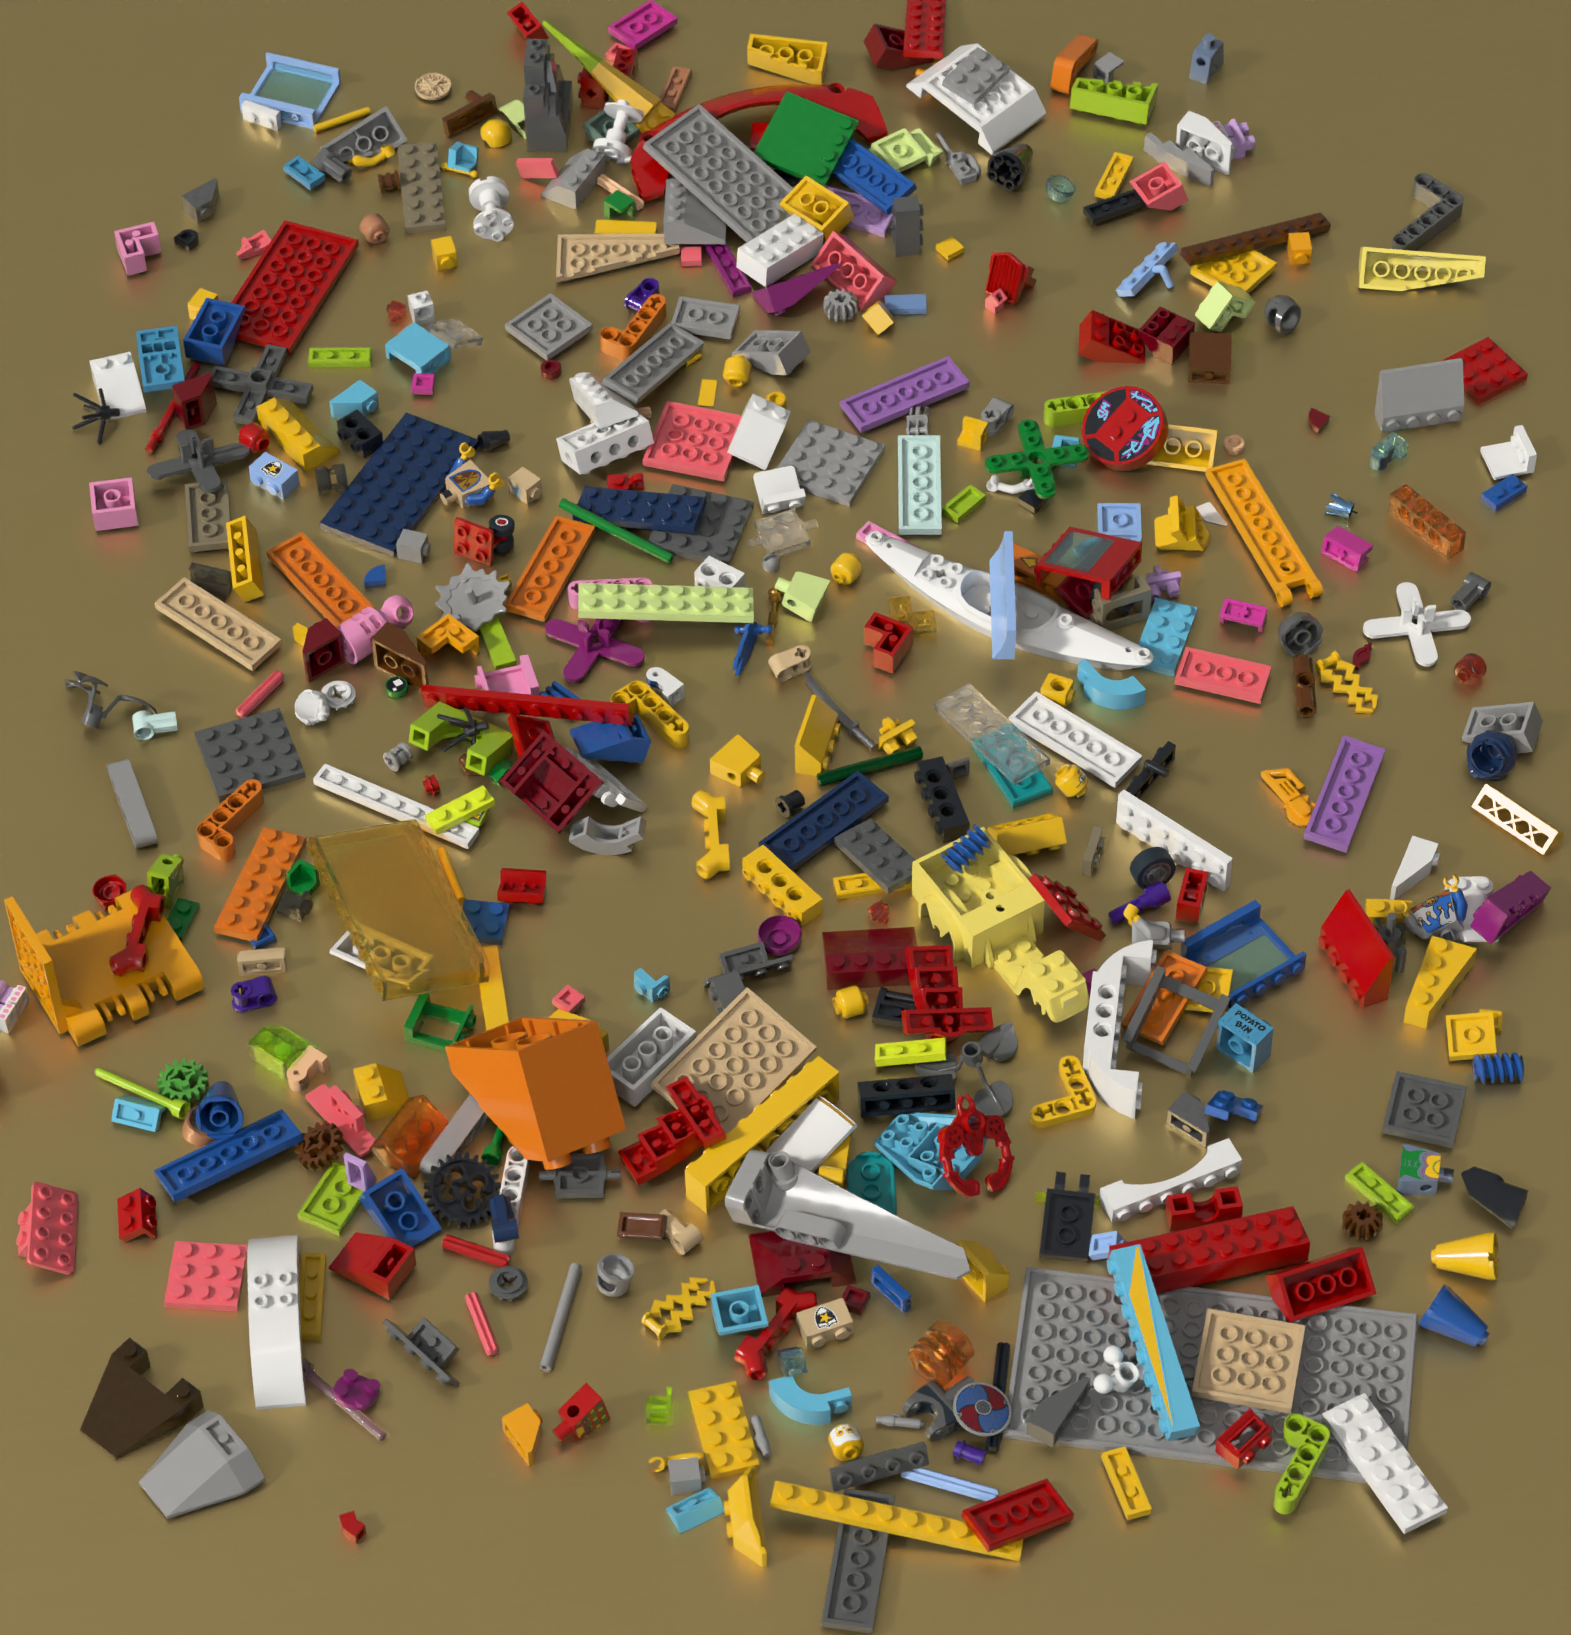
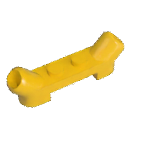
M699 790L693 795L692 807L708 818L704 819V832H709V836H705V849L710 851L697 861L696 870L699 876L709 880L720 871H730L728 844H719L718 823H726L725 796H712L705 790Z

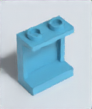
M415 322L404 328L402 332L385 344L387 359L392 360L394 357H397L414 368L416 373L434 374L451 360L450 345Z

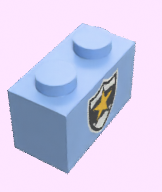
M264 452L249 466L251 482L282 499L300 484L298 469L267 452Z

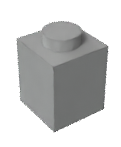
M403 529L396 543L398 559L422 564L425 556H429L431 551L428 534Z
M698 1457L668 1461L672 1495L702 1491L701 1482L706 1481L704 1466L699 1467Z

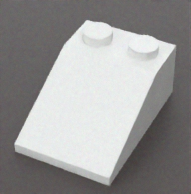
M1188 111L1177 125L1176 146L1182 151L1190 148L1214 170L1229 175L1233 143L1206 117Z
M131 352L90 361L92 378L100 404L101 400L98 390L102 388L106 405H109L110 408L120 409V416L111 417L110 420L147 412Z
M752 394L743 411L727 453L766 470L791 411Z

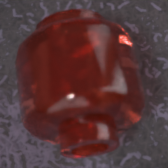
M1474 653L1464 655L1454 666L1455 677L1459 682L1467 686L1476 684L1487 672L1484 659Z

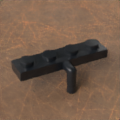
M1168 741L1163 748H1158L1152 760L1147 759L1144 761L1142 772L1132 778L1126 791L1140 799L1160 776L1166 778L1170 772L1167 767L1175 759L1176 745Z

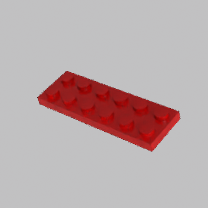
M907 0L903 57L942 59L946 0Z

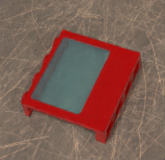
M1069 527L1064 534H1061L1057 542L1053 543L1051 549L1044 554L1043 558L1035 564L1034 575H1036V584L1040 585L1050 572L1101 583V598L1110 600L1142 560V542Z

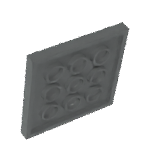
M672 484L668 494L706 497L707 504L695 534L652 530L648 541L674 554L675 557L704 562L708 556H711L730 566L753 511L754 501Z
M280 708L194 732L219 802L226 800L238 787L250 779L258 780L263 790L305 778L303 766Z

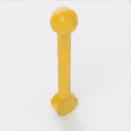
M447 163L440 164V170L442 171L451 170L471 175L472 178L478 177L476 170L465 172L449 168Z

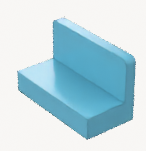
M124 1094L115 1098L111 1121L157 1132L159 1131L162 1112L168 1110V1108L151 1100Z

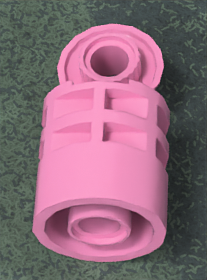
M394 595L384 602L380 610L377 611L368 606L360 613L355 614L352 618L338 625L336 628L342 635L345 660L351 664H356L373 652L371 638L386 622L399 626L402 629L407 628L414 617V609L411 602L402 595ZM399 608L402 611L401 617L398 616Z

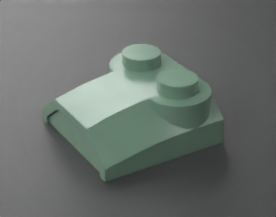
M603 109L583 124L586 137L592 142L599 138H606L608 129H613L615 119L606 114ZM633 123L626 124L624 130L627 134L625 145L639 132V129Z

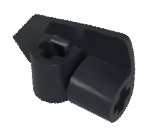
M1475 1166L1461 1172L1469 1197L1496 1216L1509 1228L1514 1229L1520 1210L1522 1211L1526 1202L1528 1190L1505 1183L1501 1176Z

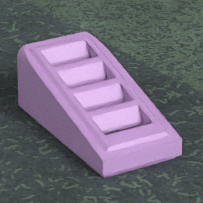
M346 1152L344 1154L348 1184L362 1191L368 1190L376 1182L375 1174L366 1161Z

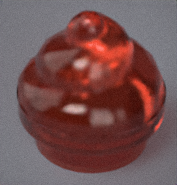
M392 300L386 307L390 321L396 322L398 319H402L407 313V306Z
M880 900L867 909L869 912L868 916L871 921H877L886 925L889 922L890 907L883 900Z

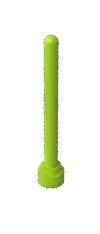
M101 1067L95 1070L96 1076L168 1108L174 1117L181 1120L186 1118L188 1111L191 1109L190 1102L181 1098L169 1099Z

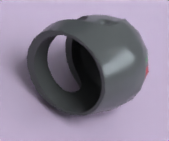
M1287 295L1272 297L1264 309L1267 322L1271 326H1275L1279 333H1290L1300 321L1301 309L1295 300Z

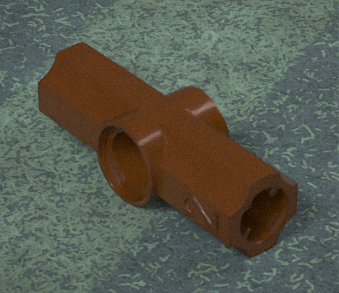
M1299 655L1293 658L1294 695L1296 697L1297 714H1300L1302 717H1311V715L1317 712L1312 658L1307 655Z

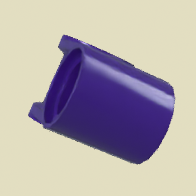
M654 278L644 279L626 296L624 307L638 312L649 296L660 294L659 282Z
M260 976L255 979L237 982L231 987V995L234 997L232 1007L237 1012H247L271 1006L278 998L272 980L268 976Z

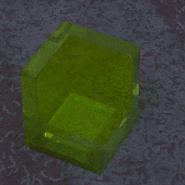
M667 1387L666 1396H649L647 1398L645 1409L646 1424L671 1425L672 1387Z

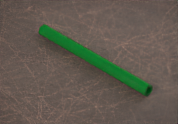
M564 498L561 499L558 506L560 509L668 564L672 562L674 554Z

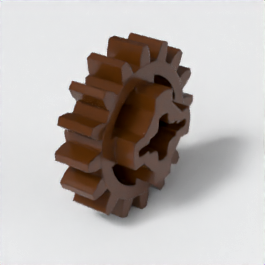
M324 1121L321 1125L319 1122H316L315 1128L312 1129L309 1126L308 1132L306 1134L302 1133L304 1141L298 1143L299 1148L294 1150L298 1155L296 1159L307 1170L310 1168L313 1172L316 1171L317 1167L321 1171L324 1170L325 1164L332 1166L331 1160H338L337 1153L344 1150L340 1146L345 1143V1140L342 1138L344 1134L334 1123L329 1124L327 1121Z

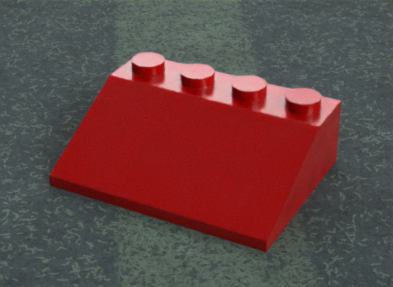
M1348 889L1321 926L1318 941L1320 947L1328 953L1331 964L1339 970L1342 981L1350 987L1353 998L1359 1001L1362 1008L1388 999L1394 956L1351 890Z

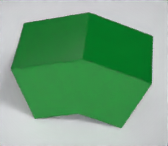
M503 759L496 763L487 775L493 782L502 787L503 784L500 780L514 764L507 759Z

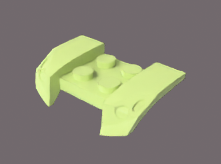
M903 128L872 143L871 148L868 149V151L899 173L923 161L928 166H932L935 160L943 154V150L934 145L920 128L910 133Z

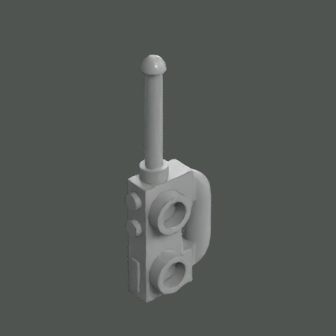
M937 132L936 138L939 139L947 152L946 164L949 165L950 170L953 171L960 184L964 185L977 181V176L981 174V167L976 159L970 154H964L963 151H951L942 133Z

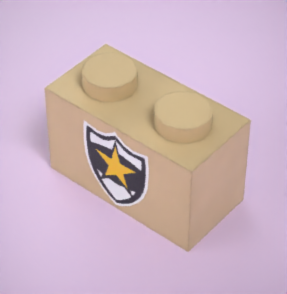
M843 1298L796 1313V1325L807 1348L812 1346L818 1348L825 1345L827 1341L834 1339L843 1340L853 1333V1320Z

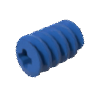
M975 824L973 825L975 832L967 830L968 838L965 836L960 837L962 844L958 842L953 843L955 851L947 848L948 857L944 854L940 855L945 863L955 872L963 874L962 865L970 868L969 859L977 862L975 854L978 853L983 856V846L989 850L991 849L988 837Z
M1513 1052L1511 1057H1509L1508 1053H1503L1500 1058L1499 1054L1494 1053L1492 1058L1489 1054H1484L1482 1059L1480 1055H1474L1473 1076L1475 1082L1477 1078H1480L1482 1084H1485L1486 1078L1489 1077L1491 1083L1494 1084L1496 1077H1499L1500 1082L1504 1083L1505 1076H1508L1512 1083L1516 1075L1519 1081L1523 1082L1524 1063L1522 1055L1519 1057L1518 1053Z

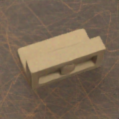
M285 948L239 951L237 963L240 976L286 972Z

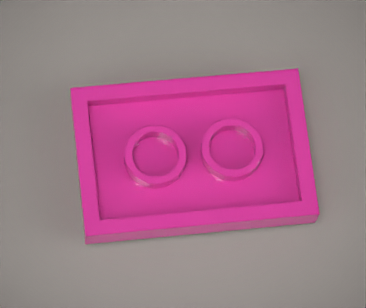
M649 0L608 26V32L628 47L637 50L678 24L676 16L653 0Z

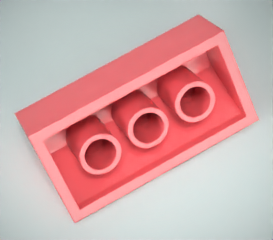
M835 231L831 233L811 263L816 270L839 263L840 267L826 279L840 291L844 289L847 292L853 291V295L858 300V307L861 310H865L877 301L885 299V295H888L897 283L893 276L849 237Z

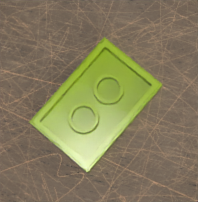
M336 1161L332 1162V1166L327 1169L297 1213L298 1219L337 1236L342 1234L362 1203L359 1197L364 1192L348 1184L344 1164Z

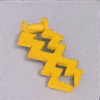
M1333 651L1324 660L1320 659L1315 663L1316 671L1320 674V682L1334 683L1333 693H1348L1347 705L1356 704L1355 713L1373 714V710L1376 709L1378 695L1371 694L1373 688L1359 686L1360 675L1353 674L1355 665L1340 660V656L1336 651ZM1333 664L1334 666L1337 665L1336 670H1346L1344 681H1353L1352 685H1341L1342 675H1332L1333 669L1326 668ZM1357 694H1365L1364 702L1372 701V709L1361 707L1363 698L1357 697Z
M690 1277V1283L681 1282L682 1295H666V1302L654 1300L651 1310L643 1316V1326L645 1328L649 1327L655 1332L660 1341L665 1338L667 1333L682 1332L680 1320H693L691 1306H707L705 1298H711L710 1294L716 1293L713 1280L710 1281V1291H700L698 1286L699 1284H706L708 1282L707 1278ZM689 1291H697V1296H690ZM674 1303L682 1304L683 1311H675ZM661 1309L670 1310L672 1320L665 1319V1324L660 1325L653 1318L661 1319Z

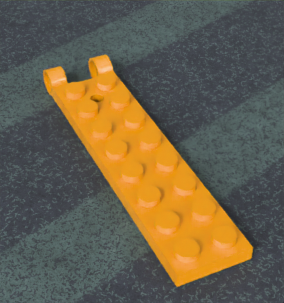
M1241 459L1206 469L1205 476L1274 590L1279 606L1292 605L1293 596L1290 588L1304 584L1311 599L1322 596L1323 588L1321 582L1315 576L1247 461Z

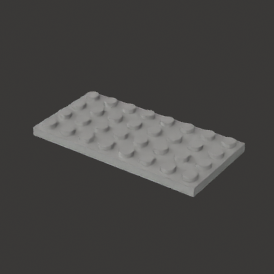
M700 104L644 143L643 149L746 242L751 241L791 216L779 203L793 188Z

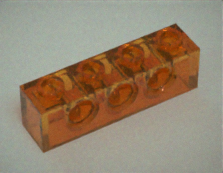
M1404 484L1390 493L1388 512L1449 560L1464 550L1466 531L1410 486Z

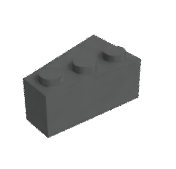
M918 196L893 198V216H891L893 225L890 226L895 257L920 254V246H923L922 233L920 234V231H923V220L920 219V216H924L923 204H919Z
M738 971L711 980L708 996L717 1016L745 989Z

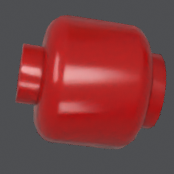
M248 423L239 431V442L250 448L251 453L264 452L270 444L269 432L258 423Z

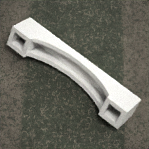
M1227 1138L1209 1145L1206 1156L1185 1173L1169 1180L1152 1184H1125L1122 1180L1100 1188L1099 1202L1111 1223L1125 1221L1132 1215L1140 1212L1145 1213L1155 1206L1166 1204L1167 1195L1189 1192L1193 1194L1198 1189L1211 1187L1226 1178L1232 1179L1241 1172L1242 1159L1230 1139Z

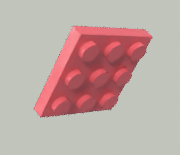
M175 1241L164 1300L165 1308L238 1312L247 1262L248 1245Z

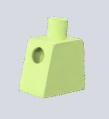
M798 571L795 572L791 581L779 577L774 589L785 593L782 601L784 607L805 620L812 622L826 595L830 580Z

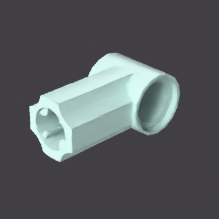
M138 711L132 716L134 736L138 740H148L156 733L178 730L175 711L159 714Z

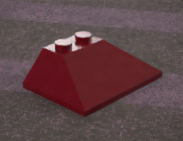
M544 730L500 780L505 787L559 834L604 784L599 777Z
M773 1231L749 1234L757 1285H759L762 1297L780 1295L784 1290V1283L830 1277L832 1287L856 1284L852 1258L849 1254L789 1241L781 1238Z

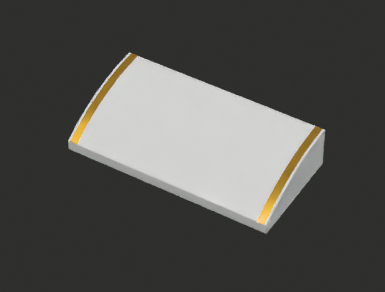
M819 1095L765 1152L785 1151L792 1162L814 1173L852 1133L857 1125L836 1106Z

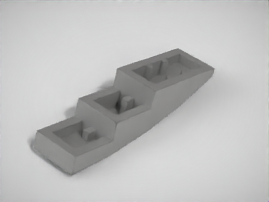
M1151 132L1145 135L1144 151L1158 162L1162 163L1165 161L1173 171L1208 186L1213 185L1214 169L1190 148L1182 151L1171 140L1163 143Z

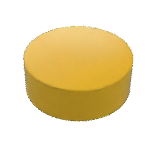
M771 392L766 396V400L786 408L787 398L782 392Z

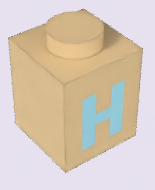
M521 467L508 478L509 493L527 505L542 494L541 478L524 467Z

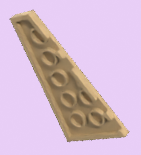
M558 234L556 283L680 254V244H664V234Z

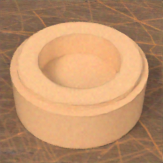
M1230 435L1225 438L1223 449L1227 454L1240 455L1243 453L1245 441L1242 437Z

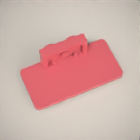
M35 1182L32 1185L31 1203L25 1211L20 1212L18 1217V1225H20V1232L16 1240V1244L19 1245L18 1256L26 1257L30 1265L66 1275L72 1274L75 1262L78 1195L76 1192L41 1182Z

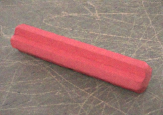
M275 670L236 708L237 716L241 718L247 717L284 680V674L279 670Z
M477 1292L468 1293L465 1296L466 1303L485 1352L488 1356L497 1354L499 1346Z

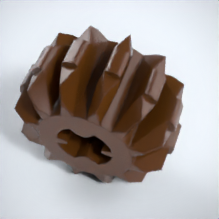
M1358 1200L1355 1205L1349 1204L1347 1210L1343 1212V1230L1347 1231L1348 1237L1356 1236V1241L1364 1238L1368 1242L1370 1237L1376 1238L1378 1232H1381L1383 1228L1382 1212H1378L1377 1205L1370 1206L1369 1201L1361 1204Z

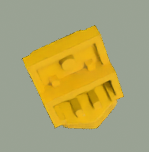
M1178 495L1170 497L1168 515L1158 517L1154 521L1155 544L1159 550L1204 551L1211 539V534L1202 521V515L1194 504L1185 506Z

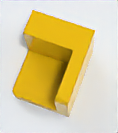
M880 300L862 315L876 334L883 332L895 321L893 315Z
M964 416L963 430L957 440V444L981 451L988 437V422Z

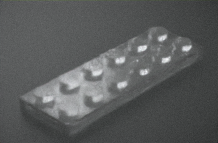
M970 683L965 684L934 703V710L1014 785L1050 764V757Z

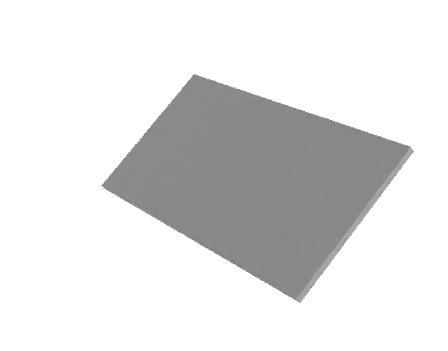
M1026 1267L1008 1394L1012 1415L1008 1426L1003 1430L1004 1439L1043 1443L1027 1435V1423H1025V1420L1030 1410H1035L1043 1400L1088 1377L1090 1378V1392L1055 1445L1109 1451L1125 1446L1128 1454L1233 1467L1215 1452L1216 1440L1251 1408L1259 1418L1273 1428L1272 1441L1266 1449L1263 1450L1261 1448L1256 1453L1255 1458L1250 1464H1244L1241 1468L1277 1473L1285 1472L1297 1448L1288 1445L1282 1436L1285 1418L1290 1414L1192 1397L1207 1308L1289 1322L1274 1303L1271 1296L1197 1287H1187L1157 1294L1200 1424L1196 1435L1167 1441L1165 1433L1162 1434L1159 1429L1158 1420L1160 1418L1157 1410L1154 1411L1151 1404L1152 1393L1150 1387L1147 1388L1143 1380L1138 1378L1123 1393L1117 1392L1112 1388L1109 1393L1101 1394L1094 1388L1093 1383L1096 1376L1100 1374L1110 1376L1116 1370L1114 1365H1110L1104 1360V1351L1108 1346L1116 1345L1122 1349V1363L1131 1362L1135 1366L1138 1364L1136 1358L1137 1347L1135 1342L1130 1340L1128 1331L1130 1326L1128 1320L1123 1318L1121 1305L1123 1304L1121 1298L1115 1294V1281L1113 1277ZM1342 1305L1289 1322L1306 1325L1291 1414L1303 1415L1326 1426L1322 1420V1413L1365 1393L1408 1451L1418 1314ZM1248 1427L1241 1433L1239 1439L1233 1441L1232 1444L1240 1449L1257 1432ZM1329 1430L1328 1450L1313 1477L1368 1484Z

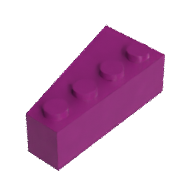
M1531 870L1524 875H1519L1514 881L1486 897L1482 906L1474 912V920L1470 927L1492 944L1542 904L1551 887Z

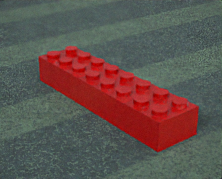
M1294 1206L1111 1245L1109 1246L1108 1259L1112 1250L1140 1244L1156 1294L1308 1261L1310 1240Z

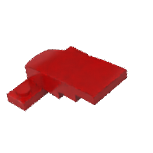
M951 945L908 946L905 948L908 974L916 1009L903 1010L901 1012L904 1035L925 1034L927 1039L945 1038L946 1043H949L965 1033L991 1032L994 1030L991 1007L963 1008L962 987L958 986L957 966H953Z
M687 1076L666 1086L668 1094L678 1109L658 1117L659 1125L637 1134L638 1142L618 1151L620 1159L638 1186L675 1166L702 1145L706 1149L727 1139L725 1131L720 1125L719 1116L711 1101L706 1096L697 1092Z

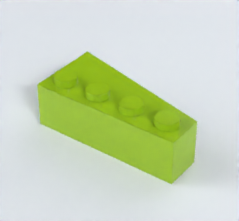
M1077 78L1071 91L1070 108L1080 112L1085 111L1099 116H1108L1118 120H1127L1136 124L1146 125L1156 104L1158 83H1151V86H1141V82H1133V85H1126L1116 80L1104 83L1101 79Z

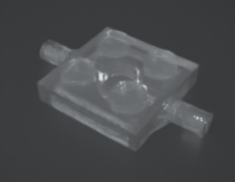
M793 508L754 521L758 537L747 540L749 549L762 545L768 553L779 556L810 546L811 540L806 530L817 528L818 524L816 519L802 522Z

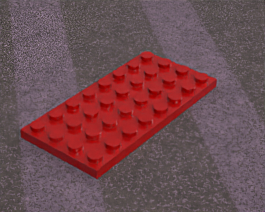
M284 220L231 302L245 306L236 339L266 347L267 344L287 348V353L291 354L358 248V239Z

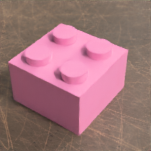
M132 477L89 483L92 515L96 531L138 526Z

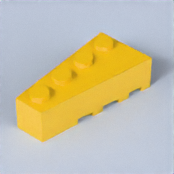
M1435 936L1431 937L1406 1005L1404 1023L1425 1029L1430 1025L1441 1010L1442 1005L1451 997L1457 985H1460L1466 973L1473 968L1477 948Z

